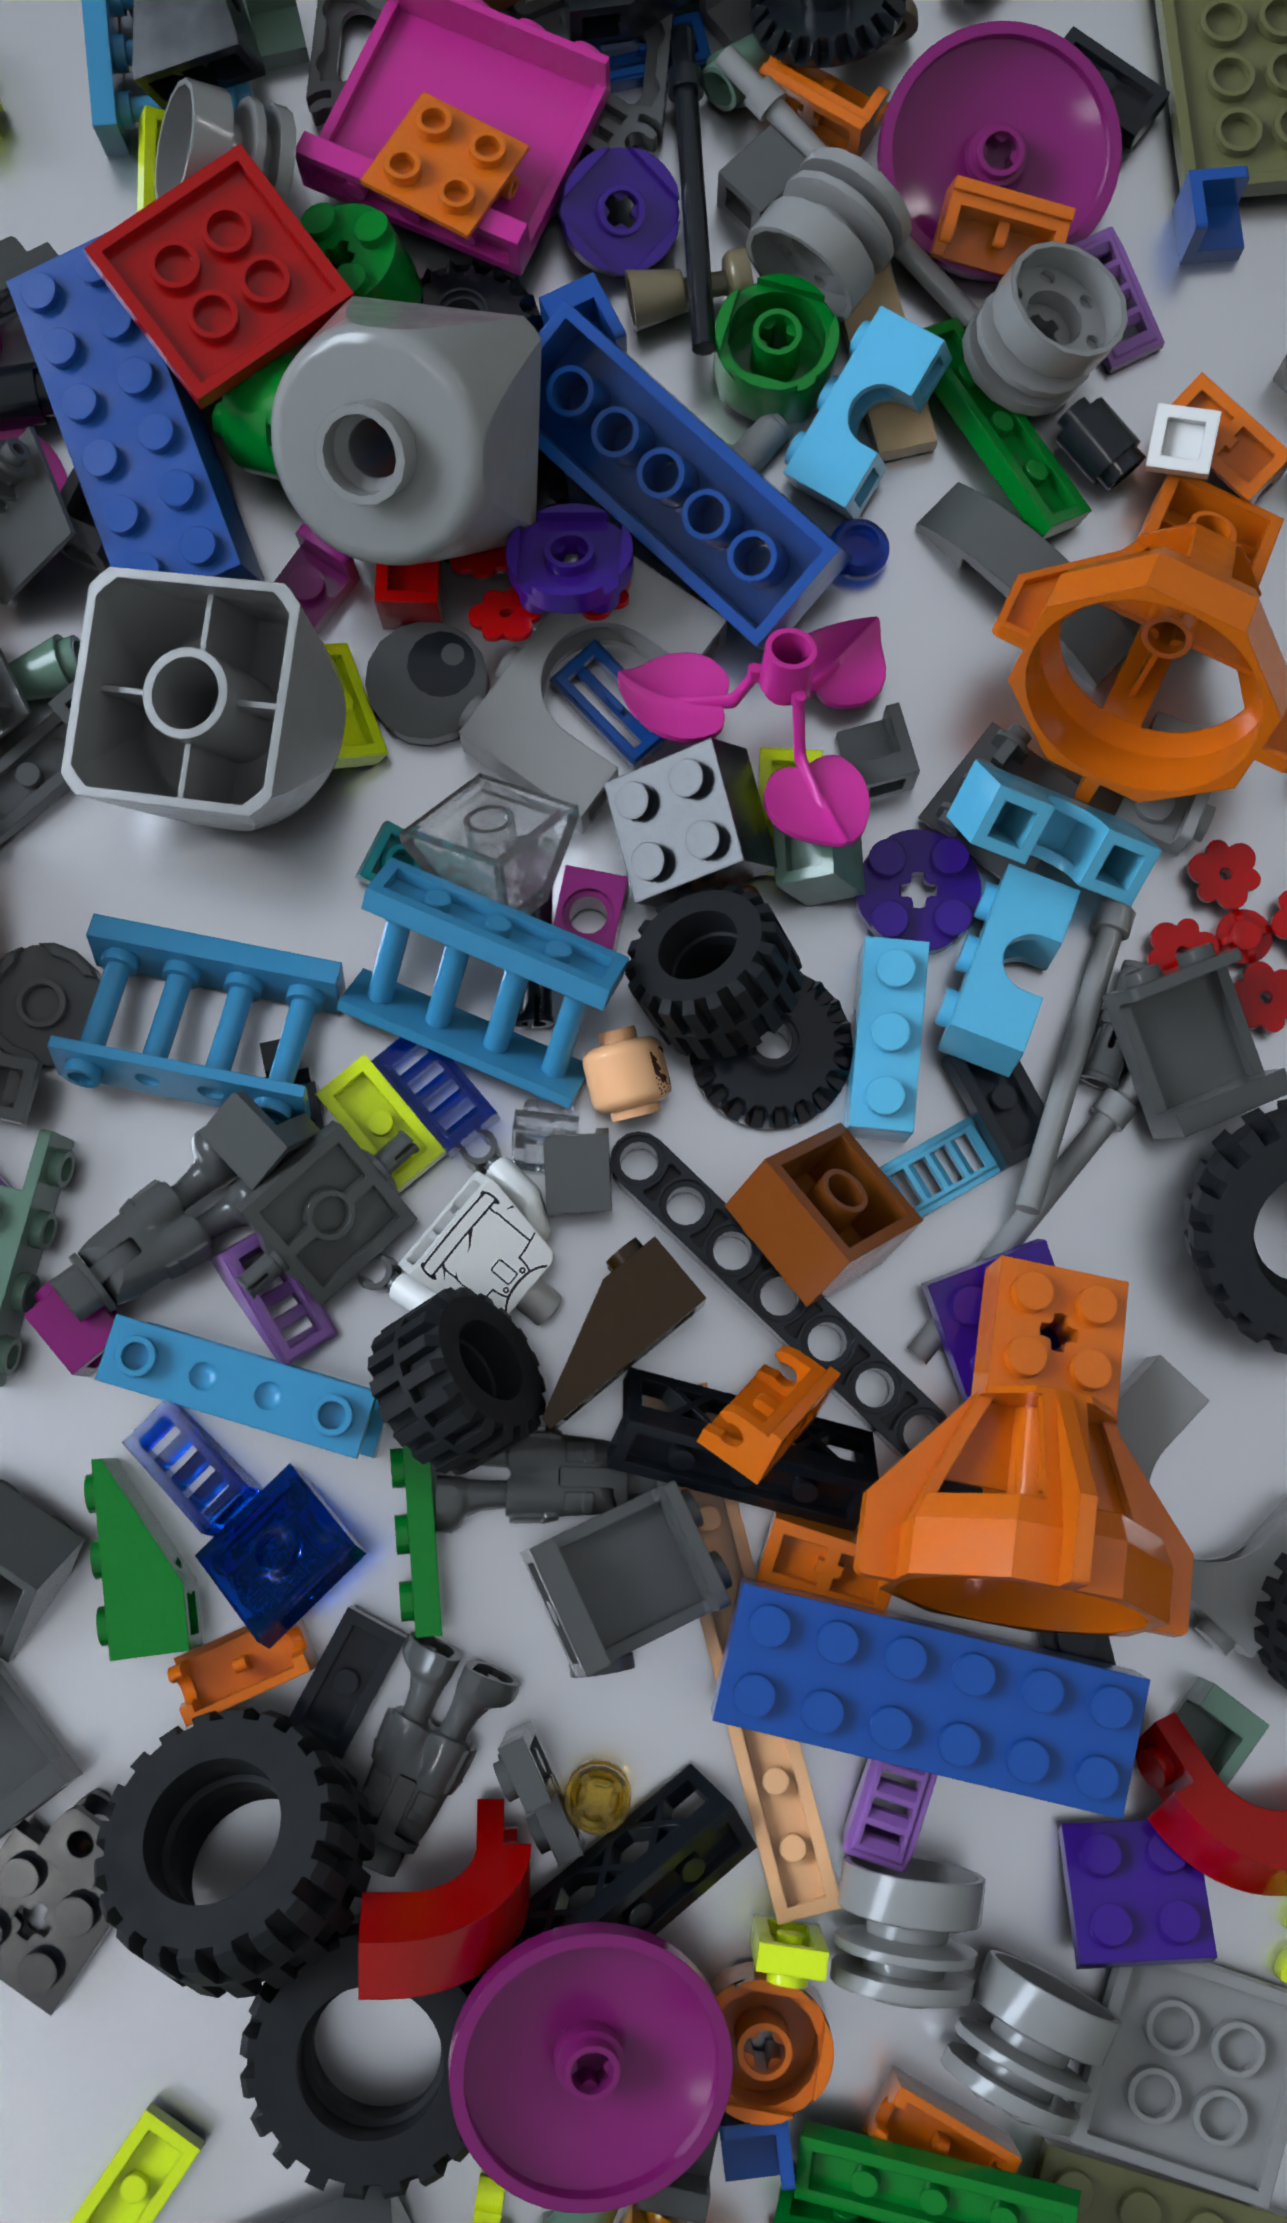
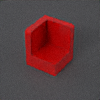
M442 560L414 565H384L376 563L374 602L383 630H396L401 626L416 622L444 623V615L440 603Z

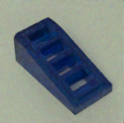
M400 1037L371 1062L452 1159L460 1152L461 1146L464 1148L480 1136V1130H487L500 1117L451 1058L425 1048L429 1053L399 1076L393 1069V1066L418 1046V1044ZM438 1063L444 1071L414 1094L409 1085L434 1064ZM453 1081L459 1089L430 1112L424 1106V1103ZM468 1099L474 1108L445 1130L439 1122Z
M162 1401L122 1442L201 1534L216 1538L223 1537L264 1495V1491L251 1476L180 1405ZM176 1425L181 1432L157 1456L151 1449ZM193 1445L197 1451L174 1473L170 1468ZM211 1465L215 1471L193 1492L189 1486ZM227 1485H229V1486L227 1487V1489L208 1507L207 1505H208Z

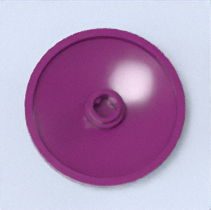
M989 21L962 28L945 36L929 47L907 70L894 91L882 120L877 152L878 170L900 193L910 212L912 225L910 236L928 255H930L947 188L957 175L1076 208L1066 240V244L1072 245L1087 238L1092 233L1111 202L1121 166L1122 135L1115 102L1106 82L1093 63L1076 46L1058 34L1037 25L1016 21ZM931 257L942 270L961 278L981 282H999L1002 277Z
M608 1922L576 1923L542 1932L522 1942L497 1960L481 1977L465 2001L454 2027L448 2058V2080L452 2111L458 2131L473 2159L492 2180L512 2195L536 2206L566 2213H598L620 2209L655 2195L683 2175L700 2157L716 2133L726 2110L733 2076V2054L727 2023L713 1989L697 1966L682 1951L650 1932L628 1925Z

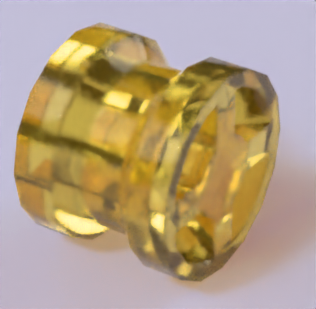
M592 1759L581 1763L572 1772L565 1790L564 1806L570 1821L578 1829L588 1834L604 1835L616 1830L625 1821L630 1810L631 1785L628 1776L618 1764L607 1759ZM595 1783H596V1784H602V1785H605V1786H607V1787L605 1788V1787H603V1786H601V1785H595Z

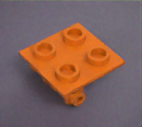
M423 91L360 179V184L468 240L495 200L498 201L502 197L512 200L519 188L520 177L513 173L529 152L530 146Z

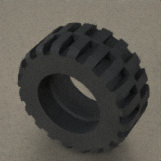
M1287 1099L1277 1101L1278 1109L1264 1113L1258 1107L1241 1116L1245 1125L1233 1134L1224 1129L1211 1142L1216 1151L1209 1161L1200 1158L1191 1175L1196 1181L1193 1193L1185 1195L1183 1213L1188 1220V1229L1183 1232L1187 1251L1194 1263L1193 1268L1212 1302L1225 1319H1232L1239 1331L1256 1343L1265 1339L1270 1342L1275 1352L1287 1355V1279L1278 1276L1264 1264L1258 1254L1254 1241L1255 1224L1262 1206L1268 1197L1281 1184L1287 1181Z
M233 1707L227 1710L225 1719L216 1711H212L193 1718V1727L185 1731L179 1726L173 1728L159 1738L162 1745L151 1755L144 1751L130 1766L135 1773L125 1787L120 1784L117 1785L108 1802V1805L114 1809L109 1821L102 1820L99 1827L96 1845L104 1851V1857L95 1859L94 1881L95 1886L105 1892L100 1895L99 1901L104 1918L107 1923L116 1928V1938L129 1951L180 1986H188L200 1995L219 1998L227 1991L238 1999L257 1996L262 1991L263 1981L278 1989L296 1980V1967L303 1962H307L314 1967L329 1953L325 1943L337 1930L342 1935L346 1933L356 1917L349 1911L354 1897L362 1899V1892L367 1891L371 1875L362 1866L363 1861H370L375 1855V1835L365 1826L370 1823L372 1814L367 1798L357 1789L358 1781L349 1769L302 1724L296 1725L287 1715L272 1710L262 1712L260 1715L253 1707ZM279 1799L281 1810L279 1835L273 1852L260 1873L246 1887L227 1899L212 1904L195 1905L192 1891L193 1870L198 1853L213 1828L228 1814L243 1805L258 1800Z
M361 1913L354 1915L356 1917L344 1935L337 1930L325 1943L329 1953L314 1967L307 1962H303L295 1968L297 1973L296 1980L278 1989L264 1982L262 1991L255 1996L249 2009V2013L252 2015L250 2022L242 2032L239 2054L247 2058V2065L240 2075L243 2097L248 2099L255 2097L257 2107L250 2119L259 2137H264L270 2132L275 2135L279 2143L272 2155L286 2169H289L295 2160H298L310 2169L305 2183L324 2191L328 2179L345 2183L343 2197L364 2200L369 2186H382V2195L385 2199L406 2195L409 2183L414 2179L418 2178L425 2187L444 2176L449 2161L453 2159L454 2161L461 2162L469 2153L458 2131L452 2111L448 2080V2058L454 2027L461 2009L472 1989L486 1971L448 1990L410 1998L432 2020L441 2042L439 2068L427 2090L418 2097L398 2105L374 2106L358 2102L342 2093L329 2080L317 2057L314 2036L319 2018L327 2005L342 1992L358 1988V1941Z

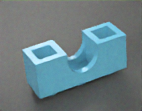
M883 306L879 307L872 321L865 320L858 327L850 343V359L839 377L833 375L826 382L817 401L819 412L808 431L802 430L794 437L785 455L787 467L783 473L796 489L854 522L859 518L888 469L878 452L858 440V430L863 417L871 408L884 402H897L920 414L952 361L944 339Z
M975 759L946 815L973 845L1024 865L1030 855L1063 871L1078 886L1132 906L1162 852V849L1133 823Z
M1010 863L998 885L987 881L973 916L984 921L979 936L967 935L954 970L964 973L960 988L957 991L948 987L934 1021L935 1024L945 1027L937 1050L1009 1078L1025 1052L1043 997L1016 986L1008 978L1003 964L1024 962L1047 970L1063 943L1081 890Z
M865 936L859 950L853 1013L856 1014L855 1040L850 1073L847 1078L843 1123L854 1138L905 1143L914 1133L930 942Z

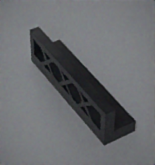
M633 1367L628 1368L623 1379V1417L607 1448V1468L665 1483L674 1480L680 1487L855 1531L859 1524L863 1492L879 1479L873 1432L816 1417L794 1442L796 1445H792L760 1483L756 1485L697 1442L702 1430L709 1422L712 1423L705 1413L709 1412L719 1415L725 1406L737 1395ZM642 1395L662 1400L673 1411L668 1413L642 1406ZM827 1445L854 1451L856 1462L839 1458Z
M690 1764L588 1849L583 1856L576 1859L530 1898L526 1923L516 1942L529 1931L543 1930L545 1932L557 1927L585 1922L618 1923L636 1927L656 1935L755 1850L757 1845L734 1805ZM696 1792L705 1801L687 1818L671 1819L673 1810L692 1793ZM649 1841L647 1852L632 1863L619 1864L621 1854L634 1842ZM597 1885L594 1897L581 1908L567 1909L569 1897L581 1887Z

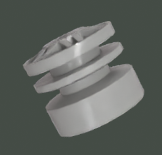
M187 77L178 81L165 110L158 139L154 188L156 199L241 144L287 204L296 158V126L293 113L286 106L275 103L264 106L258 98L252 96L241 99L235 110H233L231 95L226 89Z
M821 146L807 155L801 163L798 173L792 175L787 181L783 196L771 202L749 231L746 240L749 259L760 277L768 274H788L802 278L815 285L825 296V303L831 309L833 315H836L839 323L850 317L870 290L875 280V274L883 272L887 268L893 255L898 253L907 241L912 231L910 212L896 188L879 170L863 158L841 148Z
M1056 241L1034 244L1014 261L999 281L996 290L985 299L982 307L969 320L962 338L964 362L974 383L991 401L1013 413L1034 417L1056 412L1072 397L1077 388L1087 380L1090 372L1122 340L1128 322L1126 298L1115 276L1093 255L1075 245Z
M847 1854L843 1857L838 1904L844 1910L866 1919L867 1924L841 1926L835 1930L833 1942L839 1949L847 1953L837 1954L831 1959L830 1979L835 1985L849 1992L897 2007L926 2009L969 2006L974 1999L975 1981L961 1971L975 1968L978 1961V1953L971 1946L950 1938L949 1933L973 1931L981 1926L986 1879L979 1873L960 1866L914 1856L910 1860L907 1871L901 1873Z
M990 1950L975 1981L974 1999L993 2015L994 2019L992 2023L966 2016L958 2018L954 2028L958 2035L971 2046L957 2042L947 2043L940 2061L952 2076L971 2089L972 2093L981 2101L998 2112L1023 2124L1033 2125L1053 2134L1069 2137L1074 2134L1081 2117L1075 2108L1063 2098L1084 2104L1088 2101L1092 2090L1077 2073L1068 2067V2063L1071 2059L1096 2067L1103 2066L1122 2025V2021L1101 2003L1058 1977L1010 1954Z

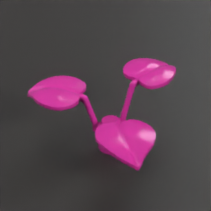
M877 616L839 622L810 633L796 628H782L774 631L766 640L762 664L750 663L746 677L730 694H728L730 683L727 673L713 659L701 654H667L638 667L618 671V687L631 713L641 724L656 735L679 743L702 742L719 735L723 730L725 722L723 708L731 709L737 707L752 687L759 683L761 690L768 700L781 706L791 705L793 710L794 761L797 767L782 768L772 774L767 782L763 797L764 808L772 823L780 831L792 838L837 848L853 845L864 833L870 811L869 792L865 780L856 767L841 756L825 755L809 764L805 743L806 698L816 694L818 699L826 706L846 710L863 707L879 696L886 679V663L881 644L880 621Z

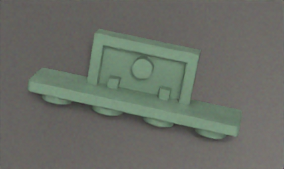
M41 1129L38 1133L23 1189L19 1190L0 1185V1387L5 1384L7 1376L11 1375L18 1365L22 1350V1343L18 1336L24 1314L33 1308L36 1302L34 1295L40 1286L39 1277L36 1275L43 1250L50 1247L56 1234L57 1216L54 1210L60 1189L66 1187L69 1183L75 1166V1155L72 1151L73 1140L45 1129Z

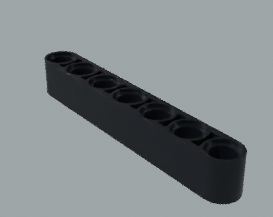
M640 1131L632 1132L616 1142L611 1151L610 1165L613 1179L618 1187L780 1344L798 1349L825 1369L831 1366L840 1372L841 1375L831 1393L894 1454L902 1458L911 1450L905 1443L903 1436L904 1427L909 1419L916 1415L924 1416L936 1428L947 1418L946 1414L825 1298L806 1307L795 1293V1307L789 1314L778 1316L766 1311L760 1298L762 1287L771 1281H785L753 1240L745 1234L740 1224L724 1206L726 1203L660 1139L652 1134ZM645 1149L655 1156L658 1166L653 1175L643 1180L631 1179L625 1175L621 1169V1162L624 1156L631 1150ZM683 1192L692 1193L697 1196L702 1202L704 1209L701 1218L694 1224L682 1225L673 1221L667 1212V1204L673 1196ZM732 1236L744 1241L750 1253L747 1265L737 1270H728L720 1266L715 1260L713 1248L719 1240ZM820 1325L830 1326L837 1330L841 1336L842 1350L835 1360L821 1361L810 1352L808 1336L814 1327ZM866 1370L877 1371L888 1381V1397L879 1407H869L857 1397L855 1389L856 1380Z

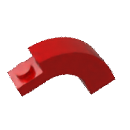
M1175 1712L1156 1721L1139 1737L1135 1756L1143 1779L1157 1791L1164 1802L1147 1817L1151 1825L1182 1859L1213 1880L1251 1894L1287 1896V1810L1278 1811L1258 1807L1230 1790L1215 1773Z
M477 1799L476 1852L469 1866L456 1878L443 1885L422 1891L362 1892L358 1941V2000L407 1999L448 1990L482 1974L512 1948L523 1930L529 1912L532 1844H517V1827H504V1799Z

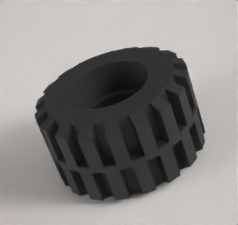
M717 883L704 885L700 892L693 893L690 889L678 894L679 899L670 905L665 902L656 909L658 914L652 920H645L638 929L641 935L640 939L633 940L630 943L627 953L631 960L628 961L625 969V975L630 981L628 987L632 995L668 1046L672 1044L678 1053L689 1056L694 1052L698 1059L711 1060L716 1052H721L724 1058L738 1055V1048L748 1045L752 1049L762 1043L760 1037L766 1032L775 1033L784 1024L781 1020L783 1013H792L798 1001L793 993L802 990L803 977L799 972L802 968L800 958L771 907L763 901L761 895L752 889L744 892L741 885L729 883L723 890H720Z
M450 1287L440 1291L381 1330V1334L374 1338L371 1345L373 1355L368 1357V1371L373 1376V1380L369 1382L372 1396L378 1400L380 1405L378 1412L384 1423L388 1422L394 1431L393 1437L402 1447L406 1445L411 1450L413 1458L423 1465L430 1462L434 1471L443 1474L452 1471L455 1475H460L483 1465L530 1437V1434L538 1429L541 1424L540 1416L544 1414L546 1402L542 1396V1393L546 1391L544 1378L538 1369L540 1364L535 1352L531 1350L527 1343V1337L521 1328L518 1329L512 1322L511 1316L502 1307L498 1309L492 1299L482 1293L476 1296L469 1288L460 1287L454 1290Z

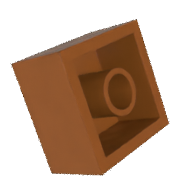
M841 1122L764 1159L724 1205L740 1224L745 1234L753 1240L783 1277L785 1283L797 1294L806 1307L881 1265L924 1221Z

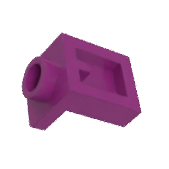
M302 524L295 533L300 547L274 582L287 585L319 635L358 583L360 577L352 557L337 551L318 537L306 524Z

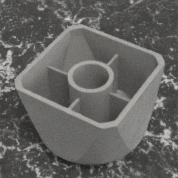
M352 296L291 361L281 378L273 401L271 443L275 468L286 496L305 524L325 543L349 557L384 565H414L461 557L506 546L511 532L516 527L521 525L523 532L529 525L536 523L542 338L525 316L359 296Z
M109 567L89 584L61 774L75 795L192 824L229 830L252 831L268 827L288 818L304 807L317 794L330 776L340 753L346 720V701L341 678L332 657L298 600L285 583Z

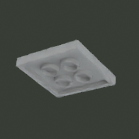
M1212 1963L1113 1967L1102 2005L1113 2012L1122 2021V2025L1104 2065L1096 2067L1085 2064L1081 2078L1088 2084L1092 2093L1084 2104L1074 2102L1073 2108H1075L1081 2118L1074 2134L1067 2137L1069 2142L1269 2210L1287 2142V1988Z

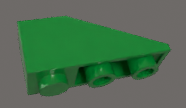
M92 1459V1474H87L84 1480V1497L88 1512L90 1514L96 1513L98 1539L91 1542L90 1563L94 1578L96 1580L102 1579L104 1606H99L96 1614V1628L100 1645L102 1647L108 1646L110 1661L190 1651L203 1645L197 1580L118 1459Z

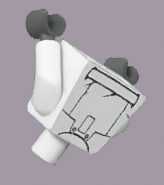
M480 1130L481 1138L487 1145L491 1146L486 1156L474 1158L468 1154L463 1146L460 1147V1153L467 1167L474 1174L399 1263L394 1258L381 1253L375 1257V1259L381 1260L386 1267V1274L380 1282L374 1283L369 1278L359 1274L358 1281L363 1288L378 1293L389 1292L390 1299L409 1312L444 1289L450 1287L454 1290L460 1287L469 1288L476 1296L482 1293L492 1299L498 1309L502 1307L510 1314L516 1307L532 1322L540 1325L555 1312L562 1298L556 1290L540 1278L555 1258L554 1252L546 1244L552 1228L543 1197L538 1186L509 1157L501 1156V1149L493 1133L488 1130Z

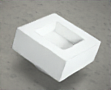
M1158 403L1146 461V471L1208 480L1222 411Z

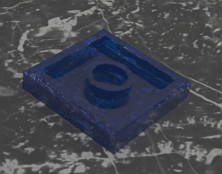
M289 1463L195 1557L256 1641L270 1649L367 1553L303 1473Z

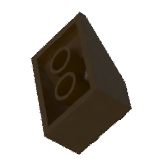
M655 1236L645 1245H642L635 1237L606 1261L607 1268L611 1273L602 1280L542 1416V1419L550 1429H558L625 1373L629 1367H632L704 1307L707 1299Z

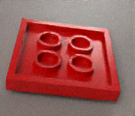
M241 144L84 248L88 261L201 410L322 328L340 307L354 296V292Z

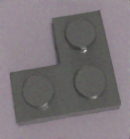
M531 1720L507 1731L498 1748L499 1761L493 1763L495 1774L507 1800L512 1802L519 1798L526 1814L534 1811V1813L526 1816V1821L541 1854L552 1850L559 1867L583 1856L586 1843Z

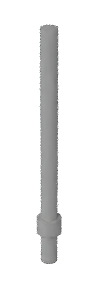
M732 44L720 53L715 64L746 96L744 105L760 122L768 120L805 158L811 151L821 146H826L785 102L787 93L770 75L763 78ZM909 235L905 244L894 256L952 318H957L963 328L966 329L969 320L979 309Z
M1107 898V901L1101 902L1098 906L1092 930L1097 935L1016 1200L1015 1208L1027 1214L1039 1215L1103 1004L1102 996L1106 994L1121 941L1129 938L1136 912L1131 908L1132 906L1111 898Z
M1129 1071L1119 1082L1117 1091L1107 1088L1091 1107L1094 1115L1055 1162L1040 1214L1031 1215L1017 1210L976 1262L1022 1245L1114 1130L1121 1132L1137 1113L1134 1105L1139 1100ZM933 1317L928 1320L906 1348L925 1365L942 1346Z

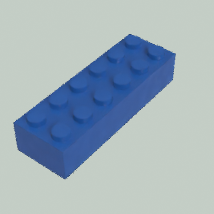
M104 234L6 281L110 567L265 581L201 409L87 259L84 248Z
M564 300L538 333L542 338L538 449L618 522L623 524L629 532L754 646L764 650L769 635L782 628H793L850 562L853 556L592 321Z
M741 1576L712 1702L711 1714L712 1721L1123 1820L1151 1680L1133 1669Z

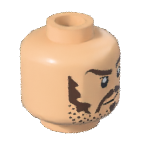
M635 1025L599 1033L600 1046L589 1050L582 1059L594 1109L600 1113H610L612 1122L661 1111L659 1101L669 1096L671 1081L660 1040L652 1036L637 1037Z

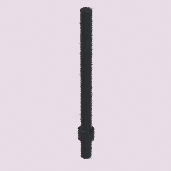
M681 24L671 29L672 66L667 71L669 100L675 104L692 351L697 355L705 356L715 352V319L699 101L704 95L703 73L695 60L693 29L688 25Z

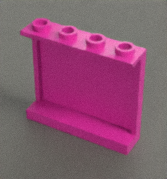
M387 0L319 136L304 131L296 146V161L303 186L346 204L358 203L371 206L382 211L388 220L394 224L522 276L562 194L565 182L574 170L611 94L610 57L602 54L597 48L587 42H572L546 31L533 20L527 18L516 19L494 10L482 0ZM423 91L530 146L529 152L513 173L520 177L519 188L512 200L504 197L498 201L495 200L468 240L360 184V179Z

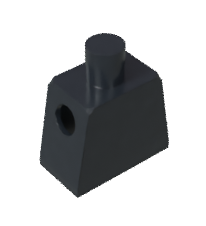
M134 0L133 80L163 110L167 108L170 96L178 81L185 77L227 89L266 75L265 66L242 0Z

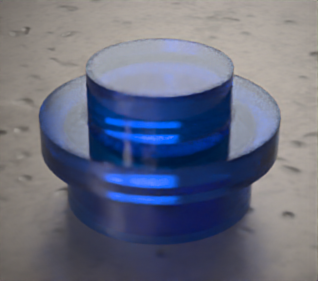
M867 519L849 520L838 526L832 533L831 538L853 556L839 573L841 576L855 581L867 580L879 574L885 567L890 550L889 541L885 532L874 522Z

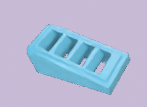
M971 1116L879 1167L901 1194L902 1192L893 1177L901 1172L904 1174L921 1202L913 1207L921 1218L926 1217L1001 1173ZM964 1135L967 1136L984 1164V1167L976 1172L973 1171L955 1141ZM943 1147L963 1178L955 1184L952 1183L935 1155V1152ZM921 1160L925 1162L942 1190L934 1196L931 1195L914 1167V1164Z

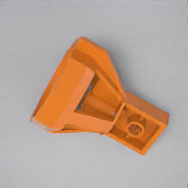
M1168 474L1151 504L1135 542L1120 551L1018 574L992 628V633L996 637L1022 649L1008 678V682L1046 759L1082 776L1074 795L1075 799L1088 805L1100 785L1137 803L1235 789L1254 760L1281 773H1287V665L1259 598L1261 596L1259 585L1284 518L1250 502H1246L1201 479ZM1093 604H1099L1141 624L1102 708L1093 702L1072 678L1063 659L1060 644L1061 622L1082 608ZM1192 648L1237 670L1245 709L1233 718L1210 728L1189 732H1166L1141 727L1172 659L1184 656Z
M1001 1255L985 1269L971 1396L863 1492L854 1558V1571L857 1575L879 1580L878 1589L928 1612L1024 1631L1129 1637L1142 1632L1179 1637L1188 1632L1194 1554L1121 1438L1117 1422H1119L1117 1411L1129 1282ZM1045 1327L1051 1329L1059 1339L1060 1347L1055 1351L1051 1349L1050 1338L1040 1335V1331ZM944 1480L980 1487L983 1489V1492L947 1493L938 1492Z

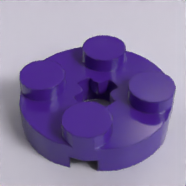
M622 147L597 149L583 158L565 182L557 214L564 239L572 253L588 268L617 279L625 277L626 269H649L659 262L674 244L680 221L678 222L680 213L678 201L680 198L673 176L666 166L654 155L634 147L629 149ZM610 196L617 202L622 201L625 197L632 201L634 206L630 210L629 215L634 224L631 227L627 228L622 223L614 227L608 222L606 217L610 211L605 202Z
M586 504L554 505L536 512L537 522L529 525L523 532L521 525L511 532L506 544L508 577L511 586L519 594L520 604L525 610L536 614L545 612L577 614L588 611L602 614L614 610L619 605L621 600L620 593L629 585L634 571L633 542L629 530L623 524L620 530L616 525L608 522V512L596 506ZM578 554L579 561L565 563V555Z
M912 829L892 834L887 839L880 840L874 844L863 863L865 895L854 897L858 918L867 931L870 930L875 937L930 942L929 955L942 952L954 944L957 939L964 935L973 921L982 890L979 872L969 857L968 849L964 843L956 838L946 837L935 831ZM912 878L923 879L924 884L932 887L935 896L927 897L924 908L913 907L912 898L901 896L900 888L909 886Z

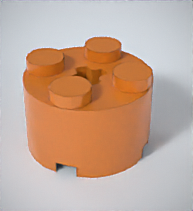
M754 1961L721 1970L710 1984L727 2023L733 2054L731 2091L725 2112L745 2123L762 2126L776 2125L794 2118V2114L804 2109L812 2101L814 2103L824 2092L832 2073L834 2044L823 2004L814 1986L809 1981L807 1988L792 1989L773 1985L766 1981L767 1973L756 1972ZM762 2030L771 2031L774 2040L767 2041L764 2051L753 2050L751 2039L757 2038Z

